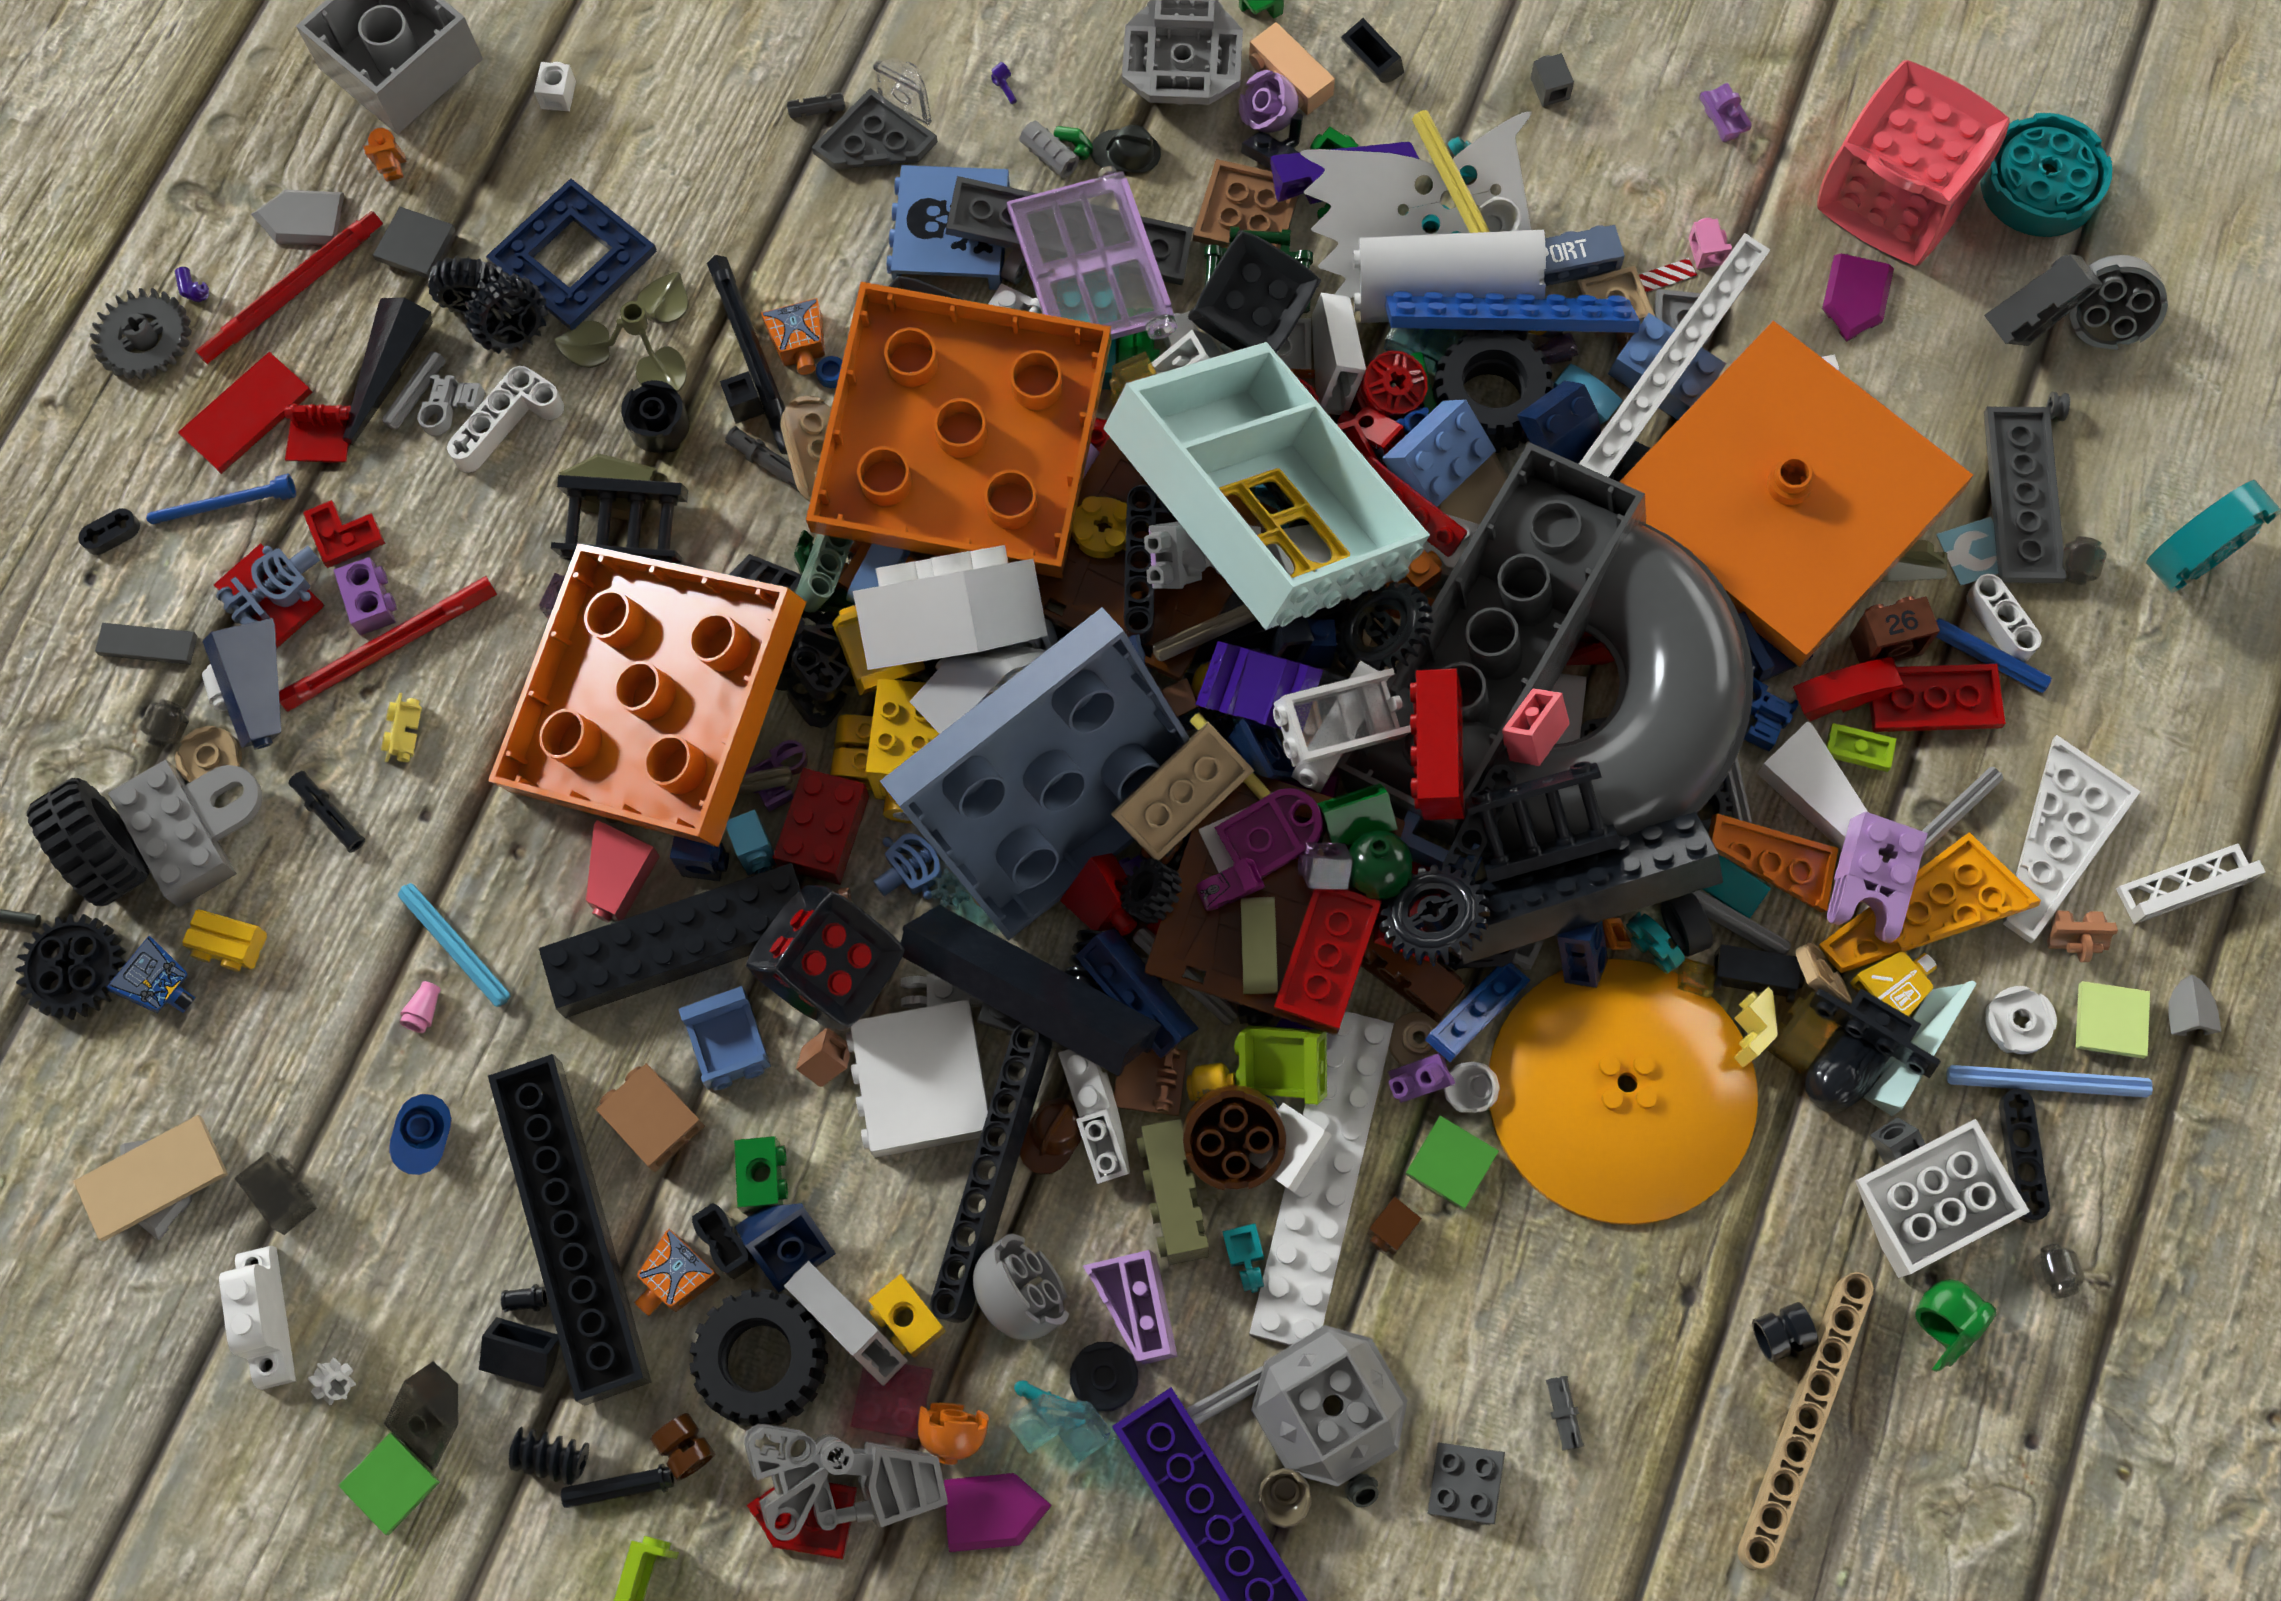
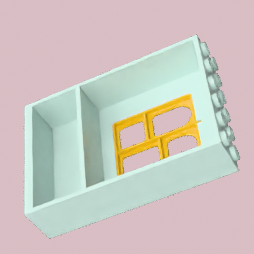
M1267 342L1126 383L1103 428L1265 630L1278 625L1281 627L1286 626L1295 618L1301 616L1304 618L1309 617L1318 609L1324 607L1332 608L1341 600L1347 598L1352 600L1364 591L1370 589L1375 591L1387 582L1402 580L1409 573L1408 567L1411 562L1422 554L1424 550L1422 546L1430 536ZM1270 481L1274 482L1290 499L1294 507L1275 514H1269L1249 488ZM1231 494L1239 496L1264 526L1266 532L1256 535L1225 496ZM1301 518L1307 520L1329 547L1331 552L1330 560L1325 563H1317L1307 559L1280 525ZM1277 544L1282 548L1293 563L1294 572L1292 575L1286 572L1268 550L1267 545Z

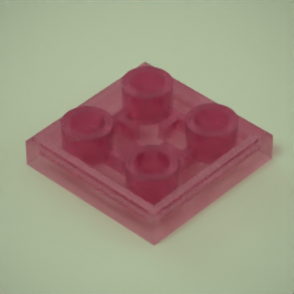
M904 1364L883 1386L863 1367L850 1427L920 1440L918 1436L919 1411L921 1406L927 1407L934 1370Z

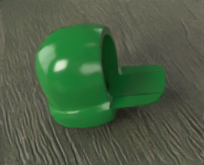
M1947 1279L1935 1283L1924 1293L1916 1308L1915 1317L1919 1325L1946 1348V1351L1931 1370L1937 1372L1946 1366L1951 1367L1983 1335L1996 1317V1308L1991 1303L1984 1301L1967 1284L1958 1280Z

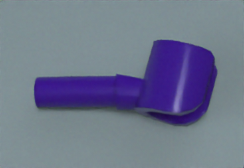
M1000 62L992 68L991 80L995 85L1003 89L1010 104H1014L1017 100L1006 82L1011 76V72L1003 62Z

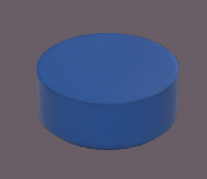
M828 356L818 362L816 375L821 385L827 388L837 387L842 359L836 356Z

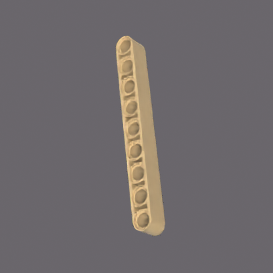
M1850 1273L1840 1279L1832 1292L1817 1333L1818 1344L1811 1349L1738 1546L1739 1560L1748 1569L1768 1568L1775 1562L1873 1295V1283L1863 1273ZM1848 1282H1853L1860 1288L1861 1294L1859 1299L1853 1298L1847 1292ZM1837 1313L1844 1315L1848 1319L1849 1328L1847 1331L1837 1327L1835 1323ZM1825 1345L1835 1349L1837 1353V1361L1835 1363H1830L1825 1359L1823 1355ZM1814 1377L1819 1378L1825 1384L1826 1389L1823 1396L1817 1395L1811 1388V1381ZM1801 1410L1808 1411L1812 1415L1814 1422L1811 1429L1801 1425L1799 1421ZM1789 1443H1795L1801 1449L1802 1454L1799 1462L1791 1460L1787 1455ZM1777 1476H1783L1788 1481L1789 1492L1787 1495H1781L1775 1489L1774 1482ZM1765 1509L1772 1510L1777 1517V1524L1773 1529L1766 1527L1762 1521V1513ZM1754 1542L1759 1543L1765 1551V1557L1760 1563L1754 1561L1750 1556V1547Z

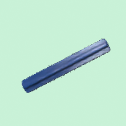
M1942 618L1936 620L1940 630L1936 638L1985 664H1997L1998 671L2039 693L2046 691L2050 685L2052 678L2044 672Z

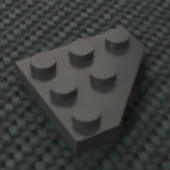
M870 88L812 146V151L814 155L833 169L840 170L919 162L936 145L938 140L937 135Z

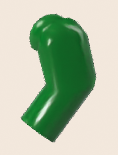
M1056 126L1054 136L1058 137L1060 141L1071 142L1076 147L1074 154L1079 157V160H1087L1089 154L1093 152V144L1084 132L1079 128Z

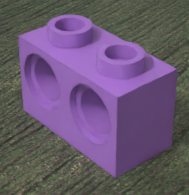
M367 557L334 569L350 624L360 636L396 623L393 611L397 610V606L390 592L386 593L384 584L388 583V578L382 566L377 567L372 559ZM369 578L365 584L359 585L363 579ZM377 605L374 611L367 612L371 606Z

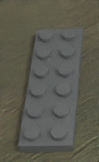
M1987 406L1984 411L1998 577L2004 583H2063L2066 580V568L2050 407Z

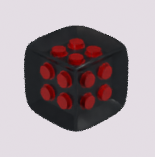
M807 885L798 891L775 917L752 950L746 967L759 981L802 1014L816 1020L824 1027L843 1031L857 1022L870 1007L897 969L905 949L887 929L847 898L825 886Z

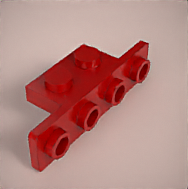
M1372 456L1366 457L1369 464L1430 534L1426 541L1445 556H1452L1467 535V530Z

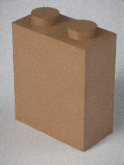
M646 1063L642 1067L638 1066L631 1070L625 1078L626 1082L617 1090L612 1089L601 1098V1105L596 1110L653 1172H656L697 1135L705 1125Z

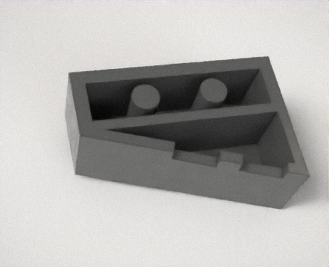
M2070 254L2069 256L2064 255L2051 265L2052 268L2033 279L2025 287L1984 315L2005 344L2029 346L2103 285L2081 256Z

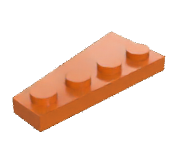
M1718 813L1712 815L1708 835L1719 855L1821 913L1827 911L1838 854L1837 847Z

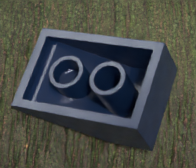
M1564 381L1517 415L1530 443L1577 464L1580 463L1601 434L1598 411L1585 384Z

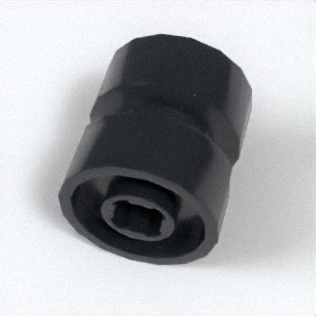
M1800 1302L1781 1308L1780 1315L1778 1316L1774 1313H1768L1752 1321V1328L1757 1343L1769 1362H1775L1790 1356L1792 1348L1800 1352L1818 1344V1336L1813 1321Z

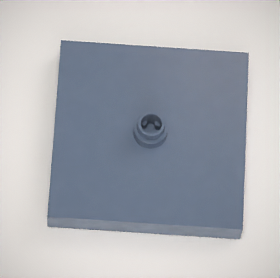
M1101 607L885 776L880 782L1009 941L1063 897L1091 857L1109 853L1116 856L1135 841L1111 815V812L1190 738L1124 630Z

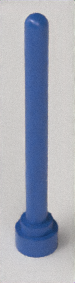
M283 474L275 476V480L270 481L268 485L153 511L147 514L146 519L150 524H157L272 496L275 499L287 500L296 497V488L291 475Z

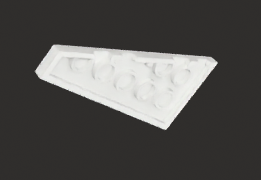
M2058 735L2053 738L2016 872V877L2041 902L2038 907L2005 917L2003 920V925L2030 944L2040 934L2141 792Z

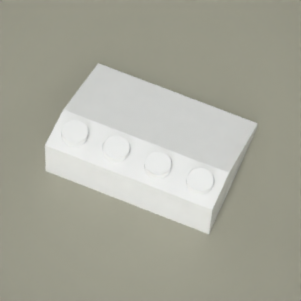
M1976 1119L1855 1181L1879 1244L1898 1278L1910 1275L2030 1212Z

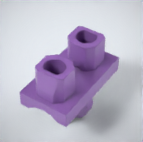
M1728 82L1714 90L1701 92L1699 98L1705 107V112L1714 122L1719 131L1718 135L1723 142L1735 139L1739 134L1751 129L1752 124L1740 105L1741 97L1738 93H1733Z
M1440 1053L1388 1071L1391 1078L1388 1082L1393 1096L1396 1099L1399 1098L1400 1103L1455 1084L1454 1078L1447 1069L1445 1058Z

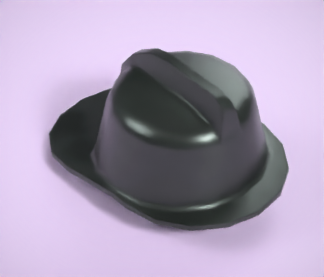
M1128 125L1121 129L1107 130L1100 133L1092 142L1093 152L1091 157L1094 163L1108 170L1144 173L1157 166L1161 158V149L1157 141L1150 136L1146 129L1138 125Z

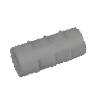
M1035 120L1027 124L1022 130L1019 141L1029 149V152H1033L1040 161L1047 164L1049 169L1055 171L1061 178L1070 176L1077 168L1079 157L1070 150L1069 146H1065L1058 137L1052 135L1048 128H1044Z

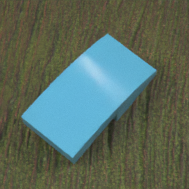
M1569 364L1554 381V388L1564 381L1585 384L1598 411L1600 424L1607 421L1623 401L1599 379L1573 364Z

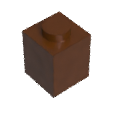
M1394 1197L1369 1228L1367 1233L1371 1237L1369 1242L1383 1254L1389 1251L1395 1255L1419 1225L1422 1218Z

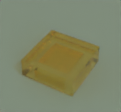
M1685 958V961L1679 965L1677 989L1710 998L1714 991L1715 967Z

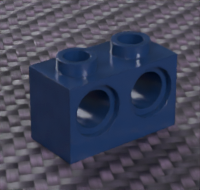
M1603 921L1558 934L1557 940L1565 983L1593 988L1598 987L1608 961Z

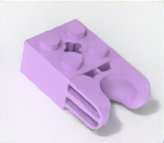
M1866 811L1851 818L1834 877L1836 882L1827 912L1828 921L1835 925L1843 924L1852 918L1859 902L1865 903L1871 907L1876 917L1875 936L1887 943L1896 940L1903 928L1928 833Z

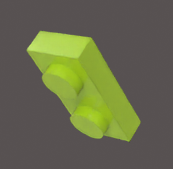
M1832 723L1829 728L1826 747L1836 760L1888 772L1892 766L1897 738Z

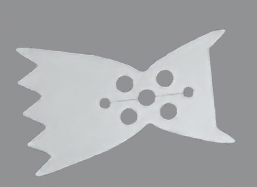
M1524 112L1508 119L1474 141L1453 158L1459 172L1466 165L1473 166L1477 171L1476 181L1473 184L1466 185L1476 205L1481 206L1493 197L1511 199L1519 207L1522 217L1519 231L1531 230L1515 137L1532 112ZM1326 149L1303 150L1300 152L1308 160L1325 168L1323 174L1305 189L1304 193L1331 205L1330 210L1311 230L1338 242L1336 248L1318 265L1320 269L1345 277V282L1334 295L1352 298L1354 293H1360L1359 269H1354L1353 250H1359V238L1451 234L1454 231L1470 233L1457 207L1446 209L1441 205L1440 197L1448 189L1436 166L1432 163L1413 157L1381 152ZM1421 175H1427L1433 181V188L1426 195L1419 194L1415 189V181ZM1493 184L1501 186V193L1497 196L1492 195L1490 192ZM1400 204H1406L1409 208L1408 213L1404 216L1398 213V206ZM1429 214L1436 215L1440 220L1439 230L1433 234L1426 233L1422 228V220Z

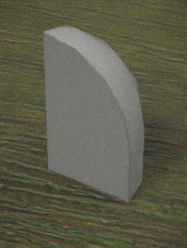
M2194 975L2181 980L2173 990L2169 1000L2168 1016L2171 1034L2187 1036V1032L2196 1029H2202L2204 1035L2222 1032L2216 1002L2209 988L2201 979Z

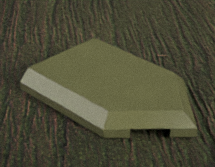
M598 453L559 473L560 475L653 481L657 469ZM585 496V500H582L581 510L599 514L600 500L597 499V496ZM616 498V501L612 503L611 518L629 522L631 502H628V498Z

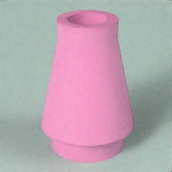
M423 981L418 991L400 1012L402 1016L400 1024L417 1033H424L427 1027H431L438 995L441 991L440 987Z

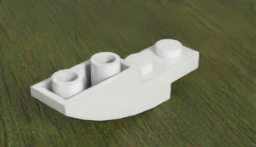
M1070 1049L1059 1052L1058 1054L1079 1114V1118L1076 1121L1097 1184L1129 1174L1130 1168L1124 1133L1107 1072L1103 1073L1099 1065Z

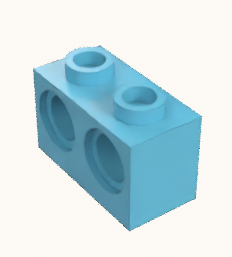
M755 809L728 820L726 829L736 855L747 875H756L771 870L772 866L776 865L773 859L774 851Z

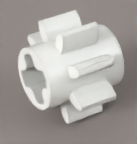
M332 1358L330 1363H318L314 1376L308 1377V1380L316 1386L312 1389L311 1393L317 1400L324 1397V1400L329 1405H332L334 1400L342 1398L346 1400L350 1387L356 1385L352 1378L349 1377L353 1372L352 1368L347 1363L341 1366L336 1358Z

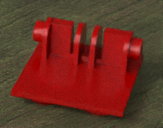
M291 404L290 407H286L285 417L286 419H291L285 461L347 462L349 443L343 441L347 420H349L351 406Z

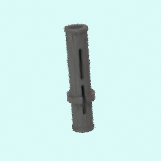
M734 426L728 432L725 443L744 454L749 462H756L799 492L795 484L790 462L767 448L762 440H755L737 426Z

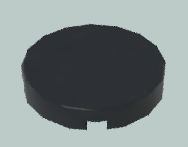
M1096 1342L1084 1347L1075 1357L1070 1368V1385L1075 1397L1084 1407L1095 1412H1113L1124 1407L1133 1398L1138 1386V1368L1133 1356L1123 1347L1113 1342Z

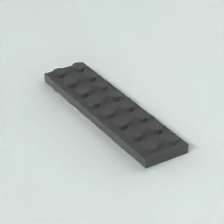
M957 176L945 234L1021 250L1007 208V202L1038 193ZM1078 202L1059 207L1075 256L1097 251L1082 204ZM1090 205L1104 248L1130 242L1119 211ZM1052 210L1027 216L1039 254L1062 260L1068 259ZM1140 216L1163 282L1183 285L1193 228ZM1137 262L1120 266V272L1142 277Z

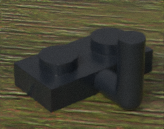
M1295 113L1292 116L1289 135L1284 141L1280 142L1271 135L1259 131L1242 143L1241 153L1271 169V156L1300 153L1294 148L1300 142L1303 115Z

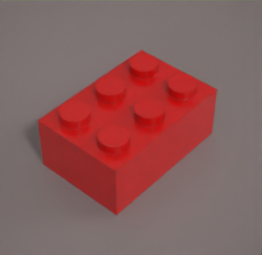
M803 768L773 855L777 866L780 867L792 863L797 874L841 885L869 799L865 783Z

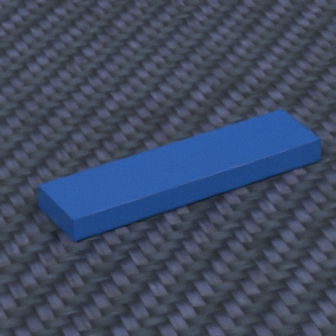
M1512 963L1502 968L1497 966L1428 1034L1425 1041L1451 1062L1528 985L1530 979Z

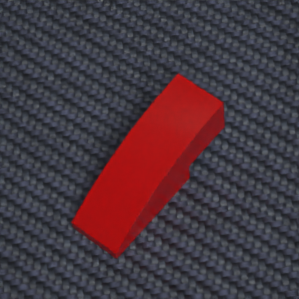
M1889 657L1838 669L1793 686L1803 714L1811 722L1839 709L1844 713L1905 686L1893 658Z

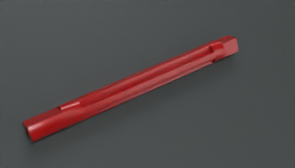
M370 211L359 221L353 222L222 326L217 334L195 350L197 355L206 364L210 363L232 344L235 345L371 237L370 234L384 223L373 211Z
M487 576L482 577L420 614L309 676L303 677L280 690V704L289 712L399 648L496 596L495 589Z

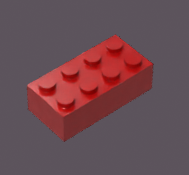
M1457 668L1416 670V682L1410 683V699L1414 708V714L1410 715L1411 734H1414L1415 745L1411 746V765L1414 766V774L1417 777L1411 778L1412 799L1414 798L1415 809H1421L1424 820L1464 819L1462 690Z

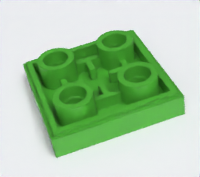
M1439 1116L1405 1175L1462 1210H1465L1499 1150L1444 1117Z
M389 1433L338 1486L385 1535L389 1536L440 1481L395 1434Z

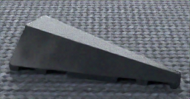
M404 297L380 299L343 441L351 445L355 443L401 377V368L433 324L431 311Z

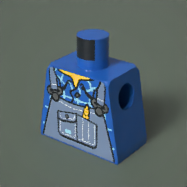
M150 936L145 939L107 986V990L157 1014L166 1003L184 1013L196 998L180 987L187 978L188 973Z

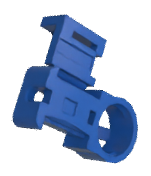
M1753 677V691L1756 695V700L1753 699L1750 714L1757 721L1755 726L1751 725L1744 740L1769 752L1775 745L1781 729H1784L1791 722L1792 714L1798 706V701L1795 699L1792 703H1789L1767 692L1769 686Z

